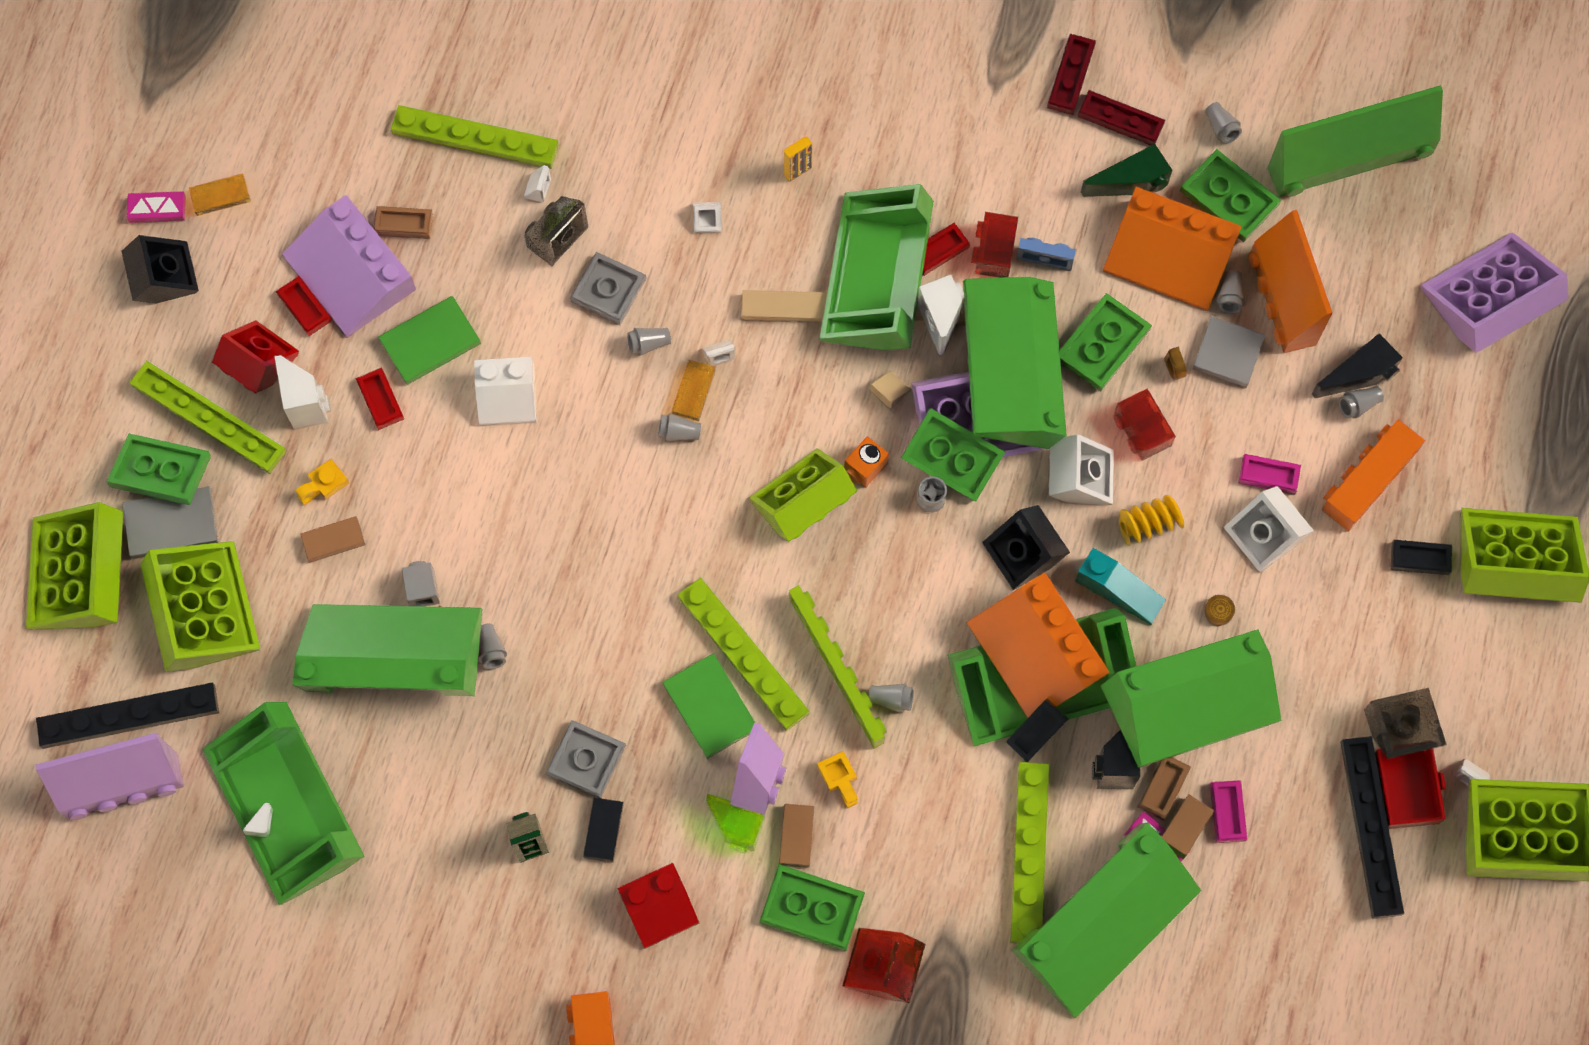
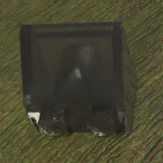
M561 196L556 202H551L545 208L544 215L537 222H532L525 231L524 237L527 248L550 266H553L589 227L585 204L580 200Z
M1429 688L1373 700L1364 709L1372 738L1387 759L1447 745Z

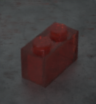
M985 212L984 222L978 221L975 238H981L980 246H974L971 263L976 264L975 274L998 278L1009 277L1018 224L1017 216Z
M1148 388L1117 403L1113 415L1114 421L1120 430L1124 429L1129 438L1127 442L1131 451L1134 454L1138 453L1142 461L1173 445L1176 436Z

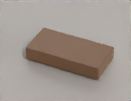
M376 206L373 229L379 236L430 239L433 212L432 209Z
M357 516L300 533L309 563L365 546Z
M1173 757L1160 761L1137 807L1164 821L1191 766Z
M1188 794L1162 835V838L1174 853L1184 860L1214 810Z
M784 804L780 865L810 867L814 806Z

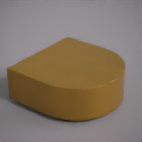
M1179 346L1169 349L1164 358L1169 374L1174 380L1186 377V366Z

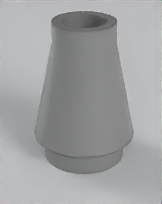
M1219 102L1212 103L1206 108L1205 113L1209 117L1218 140L1227 144L1233 142L1241 135V123L1227 112Z
M1238 270L1226 272L1217 298L1219 309L1225 313H1238L1245 305L1242 273Z
M634 328L633 331L627 333L630 352L632 354L638 353L639 356L664 345L671 344L668 328Z
M1378 386L1348 391L1339 398V407L1346 418L1352 417L1356 419L1376 404L1383 402L1384 395Z
M671 413L669 415H661L658 437L665 438V441L699 440L701 423H696Z
M490 623L481 625L478 661L483 665L484 669L499 668L506 663L507 652L495 632L494 625Z
M906 683L882 686L871 685L869 691L871 703L901 713L904 710L910 711L912 708L914 690L913 687H907Z

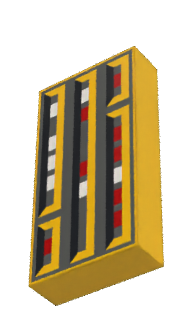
M807 136L784 149V176L789 182L812 168V142Z

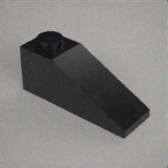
M1379 333L1322 379L1314 388L1312 395L1314 398H1320L1374 386L1383 379L1389 381L1400 371L1398 365L1403 357Z

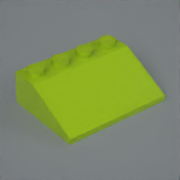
M96 502L33 517L26 629L94 628L118 623L123 528L122 510Z
M1461 508V578L1464 593L1582 603L1589 583V568L1578 517Z
M234 541L152 549L147 552L140 565L165 672L193 669L260 650Z
M1470 779L1465 846L1467 876L1589 881V784Z

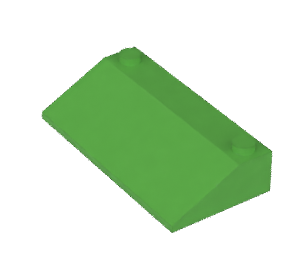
M1436 86L1281 131L1267 167L1278 197L1284 195L1296 196L1308 188L1415 157L1423 159L1432 155L1441 137L1442 86Z
M921 184L845 192L820 333V340L822 342L884 351L911 348L918 305V293L921 286L934 203Z
M1033 277L965 279L963 281V292L965 296L964 309L973 435L1050 449L1067 436L1054 283Z
M313 604L295 656L292 685L305 692L333 693L334 687L437 690L446 696L475 697L483 609L473 607Z
M1117 608L1076 619L1110 673L1056 706L1069 718L1068 720L1111 708L1101 685L1117 672L1136 666L1126 618ZM981 645L948 654L954 684L973 745L978 746L1012 736L1028 718Z
M1258 629L1119 671L1101 685L1138 768L1281 721L1272 658Z
M264 702L202 749L242 831L264 803H270L273 808L269 836L245 835L279 905L340 874L364 857L287 702Z
M1148 822L1138 824L1117 844L1120 849L1040 929H1032L1011 950L1074 1018L1202 891L1171 847Z

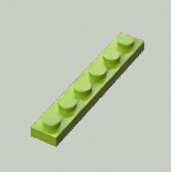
M398 105L391 127V132L394 135L540 167L545 165L549 169H552L559 146L557 139Z
M147 360L129 382L139 392L271 474L287 452L277 442Z
M701 577L678 594L679 600L786 732L810 714L809 709Z
M799 585L790 589L789 600L873 749L884 744V734L887 733V730L880 717L874 718L869 709L872 707V703L865 691L860 693L855 685L858 679L850 666L846 668L841 658L844 655L836 641H830L827 635L829 628L822 616L817 618L812 608L815 607V603L808 591L803 593Z
M1019 762L1010 943H1019L1032 929H1040L1043 924L1049 764Z

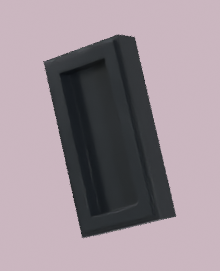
M1394 539L1391 546V570L1450 575L1452 572V545Z
M1047 698L1013 733L1006 743L1028 762L1069 718Z
M594 797L583 854L584 858L614 863L624 802Z

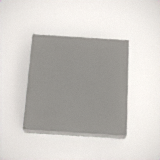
M596 252L570 300L576 305L621 325L647 277L646 274Z
M1211 316L1193 370L1247 388L1265 334Z
M571 720L546 774L590 795L602 798L626 747V743Z

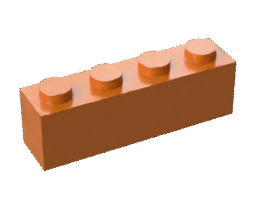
M1399 419L1392 426L1386 424L1376 436L1379 439L1378 443L1374 447L1369 444L1360 454L1359 458L1362 461L1358 466L1355 467L1351 464L1341 476L1344 482L1339 487L1333 485L1323 497L1326 503L1322 511L1348 532L1426 441Z
M608 991L571 995L572 1004L566 1005L568 1023L574 1024L575 1035H569L570 1045H615Z

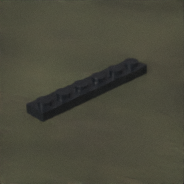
M211 682L37 717L39 746L45 749L218 714L216 686Z
M1372 736L1342 739L1340 744L1372 919L1402 916L1405 913Z

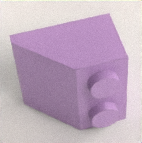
M754 723L739 760L730 805L765 815L768 805H774L779 791L776 783L782 785L787 767L782 766L784 753L761 724Z

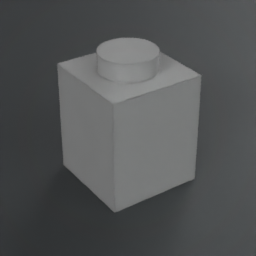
M415 561L410 563L409 567L402 568L409 606L440 604L435 571L431 562Z

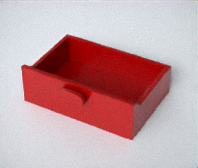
M1432 742L1421 745L1380 748L1375 751L1389 829L1440 824L1446 819L1441 790L1446 789L1443 772H1437Z

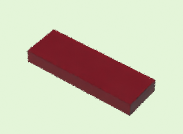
M1070 33L1047 104L1048 109L1074 115L1096 40Z
M1088 90L1078 112L1079 118L1150 146L1156 144L1165 123V119Z

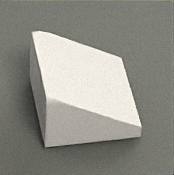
M544 165L530 175L524 198L542 203L545 201L551 182L548 166Z
M721 202L693 203L694 233L722 232Z
M730 340L703 348L706 362L710 367L734 360L735 348Z
M1467 759L1463 760L1454 774L1456 779L1469 786L1470 779L1490 780L1489 773Z
M264 803L243 830L245 835L269 836L273 812L270 803Z

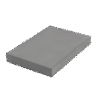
M209 486L197 488L190 505L155 497L123 502L129 556L131 559L145 557L147 552L152 549L218 543L212 490Z

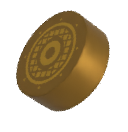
M1215 595L1206 603L1204 613L1210 623L1218 626L1225 625L1233 618L1235 605L1229 597Z

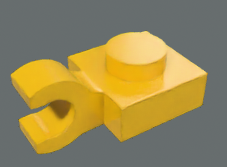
M331 458L309 473L308 477L311 482L301 485L295 492L298 494L297 497L303 505H306L319 494L325 500L348 485L349 481Z
M844 750L817 763V768L829 791L832 792L839 789L847 808L858 804V797L851 785V782L857 780V776Z

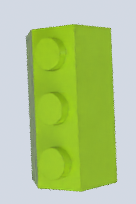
M816 448L749 497V499L773 530L790 542L792 539L800 537L804 530L815 522L823 520L838 505L846 503L857 492V489L844 466Z

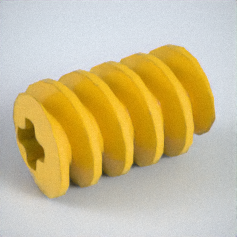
M1164 495L1162 501L1158 498L1153 499L1151 505L1148 502H1143L1140 508L1134 505L1131 506L1130 512L1126 509H1122L1119 512L1120 531L1128 546H1130L1131 536L1134 537L1137 543H1140L1141 533L1143 532L1148 539H1152V529H1155L1158 535L1161 536L1163 535V526H1166L1170 532L1174 531V522H1177L1181 529L1185 526L1181 510L1170 495Z

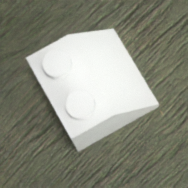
M952 275L920 286L917 306L939 356L944 354L960 319L961 308H963L962 299L965 298L961 284L959 282L955 283Z
M281 355L274 356L283 409L293 428L298 429L327 423L326 412H331L328 395H325L323 385H318L313 375Z
M532 357L474 360L479 425L536 423L535 368Z
M1079 434L1064 437L1050 448L1049 496L1073 504H1113V449Z
M1278 486L1262 491L1224 526V529L1259 572H1262L1293 550L1314 531Z

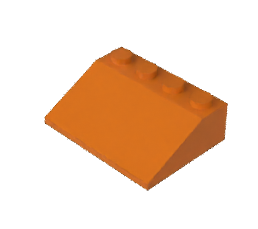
M1135 187L1103 272L1208 311L1242 226Z
M1293 210L1255 240L1251 251L1248 253L1250 266L1252 269H1256L1258 275V290L1260 294H1264L1267 302L1265 304L1267 317L1273 320L1275 326V341L1278 345L1281 344L1284 353L1316 346L1333 313L1298 211Z
M1045 572L966 622L1027 718L1047 698L1055 706H1058L1110 673Z

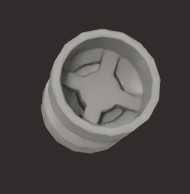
M935 476L926 477L921 481L918 488L917 502L922 510L933 513L943 508L947 494L945 482Z

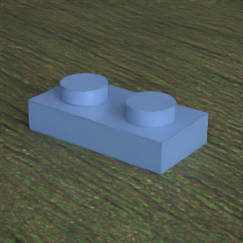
M1020 238L1016 259L1071 271L1076 249H1072L1062 243L1054 245L1043 243L1037 238Z

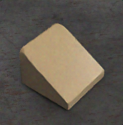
M889 371L871 384L870 391L891 410L911 389Z

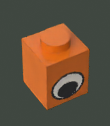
M867 436L846 458L844 468L853 483H861L864 487H867L888 464L889 453Z

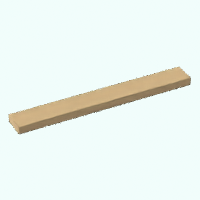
M742 290V320L822 322L827 292ZM963 298V308H961L960 319L957 323L959 326H966ZM917 306L915 324L926 325Z

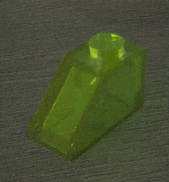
M707 794L706 805L725 843L730 844L729 848L740 853H746L747 850L754 852L765 821V815L730 805L731 801Z

